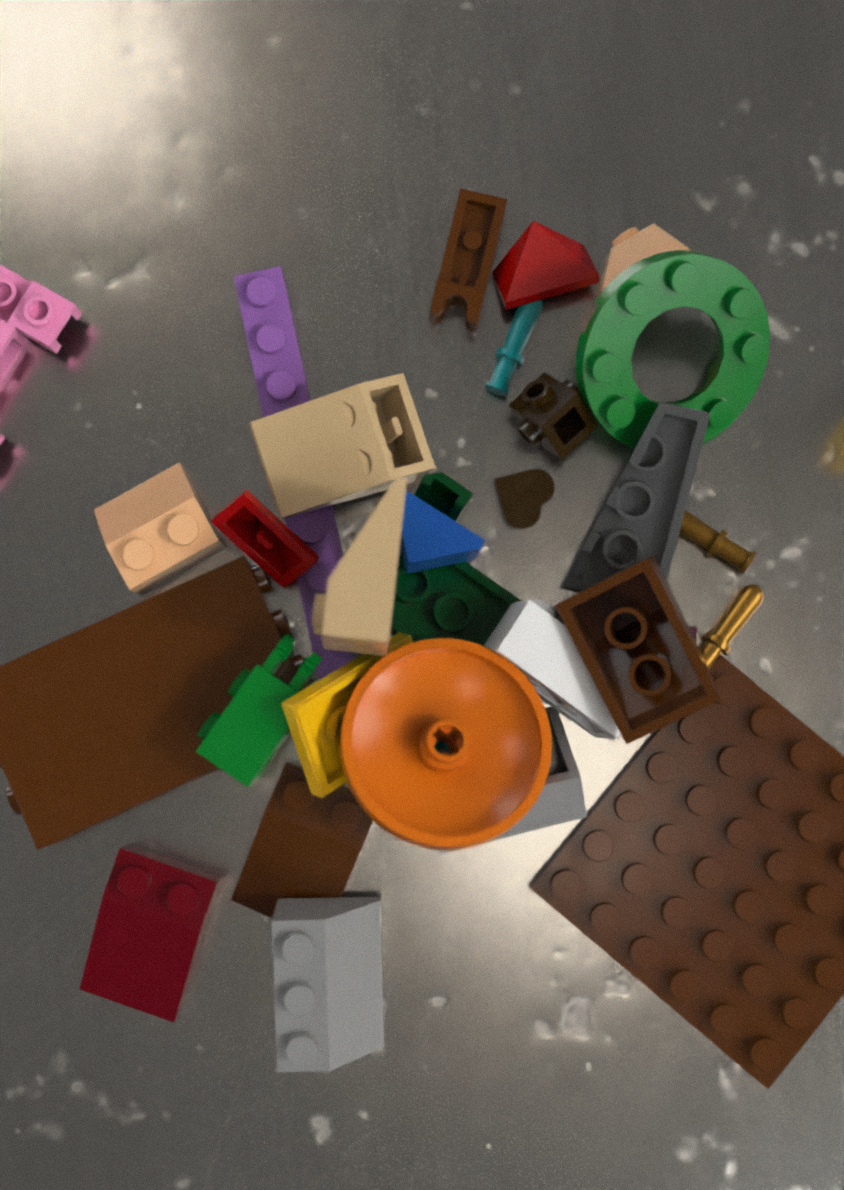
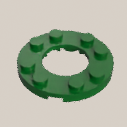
M676 250L655 254L638 261L621 272L606 286L594 302L598 306L588 323L585 333L580 332L576 351L577 383L582 400L594 420L606 432L623 444L635 449L660 402L649 399L639 390L633 379L631 358L636 340L644 328L664 311L683 306L700 309L711 318L718 332L719 343L717 345L719 355L708 371L707 381L701 388H696L695 392L687 398L666 402L710 412L703 443L714 438L729 427L752 400L767 365L770 328L767 312L759 292L752 282L734 266L721 259L697 251Z

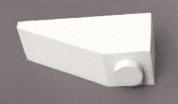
M538 599L511 603L484 647L495 651L513 663L527 677L542 699L595 738H618L620 731L567 627L557 620V611Z

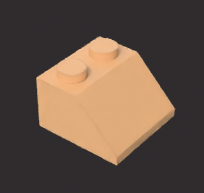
M180 462L94 509L109 554L129 590L141 596L227 549L216 526L211 523L210 515Z

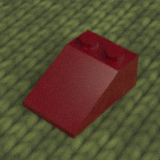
M133 843L121 847L102 896L79 990L174 1023L182 1005L226 876Z

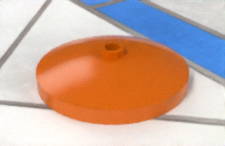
M435 638L402 646L381 658L365 673L354 689L344 713L340 732V755L345 778L351 792L362 809L376 824L398 839L412 845L435 850H460L479 846L499 837L529 812L542 792L549 774L552 757V734L546 709L540 696L527 677L513 663L480 644L453 638ZM439 741L446 743L450 748V754L447 752L438 753L434 748L435 744Z

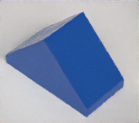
M406 490L400 548L406 574L471 561L477 558L485 542L483 538Z

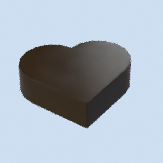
M530 469L494 479L500 508L506 524L516 531H527L533 528L539 521L541 507L547 505L553 497L555 485L552 477L546 471Z

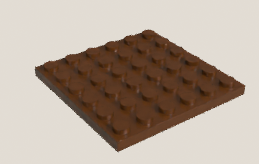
M720 655L709 671L722 700L656 730L587 814V817L581 821L531 882L529 888L752 1077L769 1089L844 995V756Z

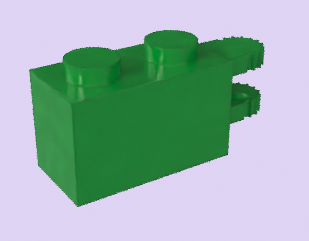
M288 634L283 636L262 666L256 664L252 672L244 668L239 673L227 694L233 697L222 714L214 711L205 721L197 735L203 742L196 752L247 788L255 786L291 734L281 703L305 688L323 660L322 657L313 652L303 660L298 668V672L289 684L277 677L275 673L291 655L296 643V639Z

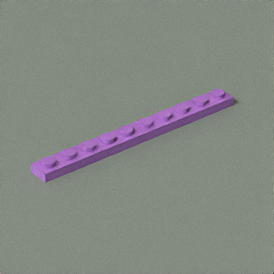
M281 266L233 276L263 417L310 401ZM333 505L284 518L286 526L319 556L318 562L297 578L312 651L323 658L317 668L318 680L355 659L348 652L324 649L322 636L314 634V627L312 626L316 593L326 594L328 578L344 556Z

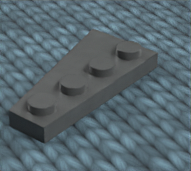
M659 402L562 586L584 591L653 555L667 581L710 412Z

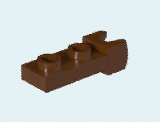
M460 188L431 303L429 320L432 324H441L445 312L449 308L456 306L466 312V330L469 333L477 331L508 199Z

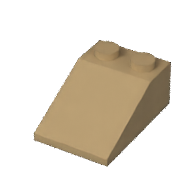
M395 478L328 578L326 594L316 593L312 626L314 627V634L322 636L323 648L326 650L387 656L407 478Z

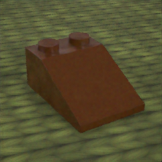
M654 555L555 605L626 745L722 700L680 606Z
M286 761L263 814L231 901L272 918L279 898L342 897L374 823L357 802L349 785L344 783L325 797L320 798L311 794L302 765L295 761Z

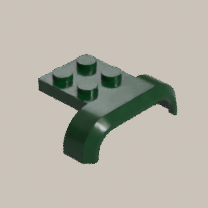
M439 472L425 474L414 495L457 522L474 493L445 473ZM399 548L390 633L393 635L399 632L409 634L413 642L435 638H453L484 646L510 604L522 600L467 562L406 574L401 548ZM348 652L349 654H351V655L354 656L355 658H357V657L361 654V653Z

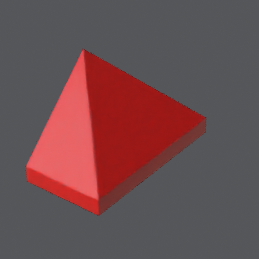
M534 220L492 272L494 283L506 310L600 283L599 274L583 244Z
M247 489L228 503L211 520L214 526L282 588L287 587L318 562L319 556Z

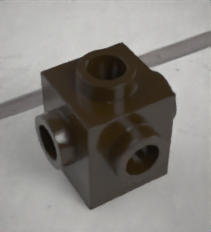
M545 372L535 381L529 383L522 393L508 405L519 421L515 429L523 440L533 448L540 444L560 459H563L598 427L585 406L578 387L567 379L561 383Z

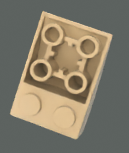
M404 373L359 383L249 423L280 519L388 490L396 477L407 478V484L414 483L436 468Z

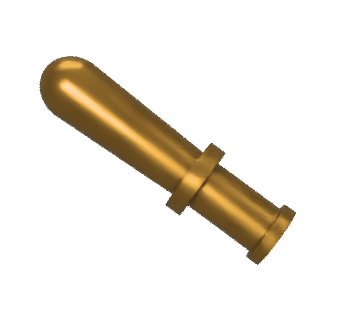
M685 510L680 534L708 549L706 552L708 556L718 555L737 567L739 572L743 574L753 561L756 553L754 551L749 552L726 537L728 532L722 529L720 532H717Z
M750 584L743 587L712 633L706 632L702 637L705 643L701 647L700 652L709 670L721 654L728 655L731 651L730 642L763 603L764 593L758 585Z

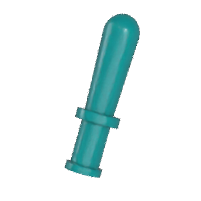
M542 300L517 307L503 348H498L495 353L498 361L490 381H487L485 384V389L489 392L503 397L508 395V386L516 367L523 365L524 357L522 352L542 311Z

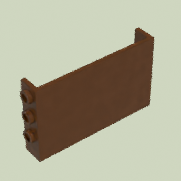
M245 555L0 666V769H3L10 785L6 788L8 802L17 815L22 814L37 850L55 845L220 769L196 752L203 740L197 737L198 732L214 711L222 714L233 697L227 694L239 673L244 668L252 672L256 664L262 666L285 634L293 636L282 609L280 608L273 612L267 599L266 593L273 591L266 572L258 565L253 566ZM291 653L275 675L289 684L304 660L303 655L299 654L293 657ZM311 677L308 683L314 681L313 677Z

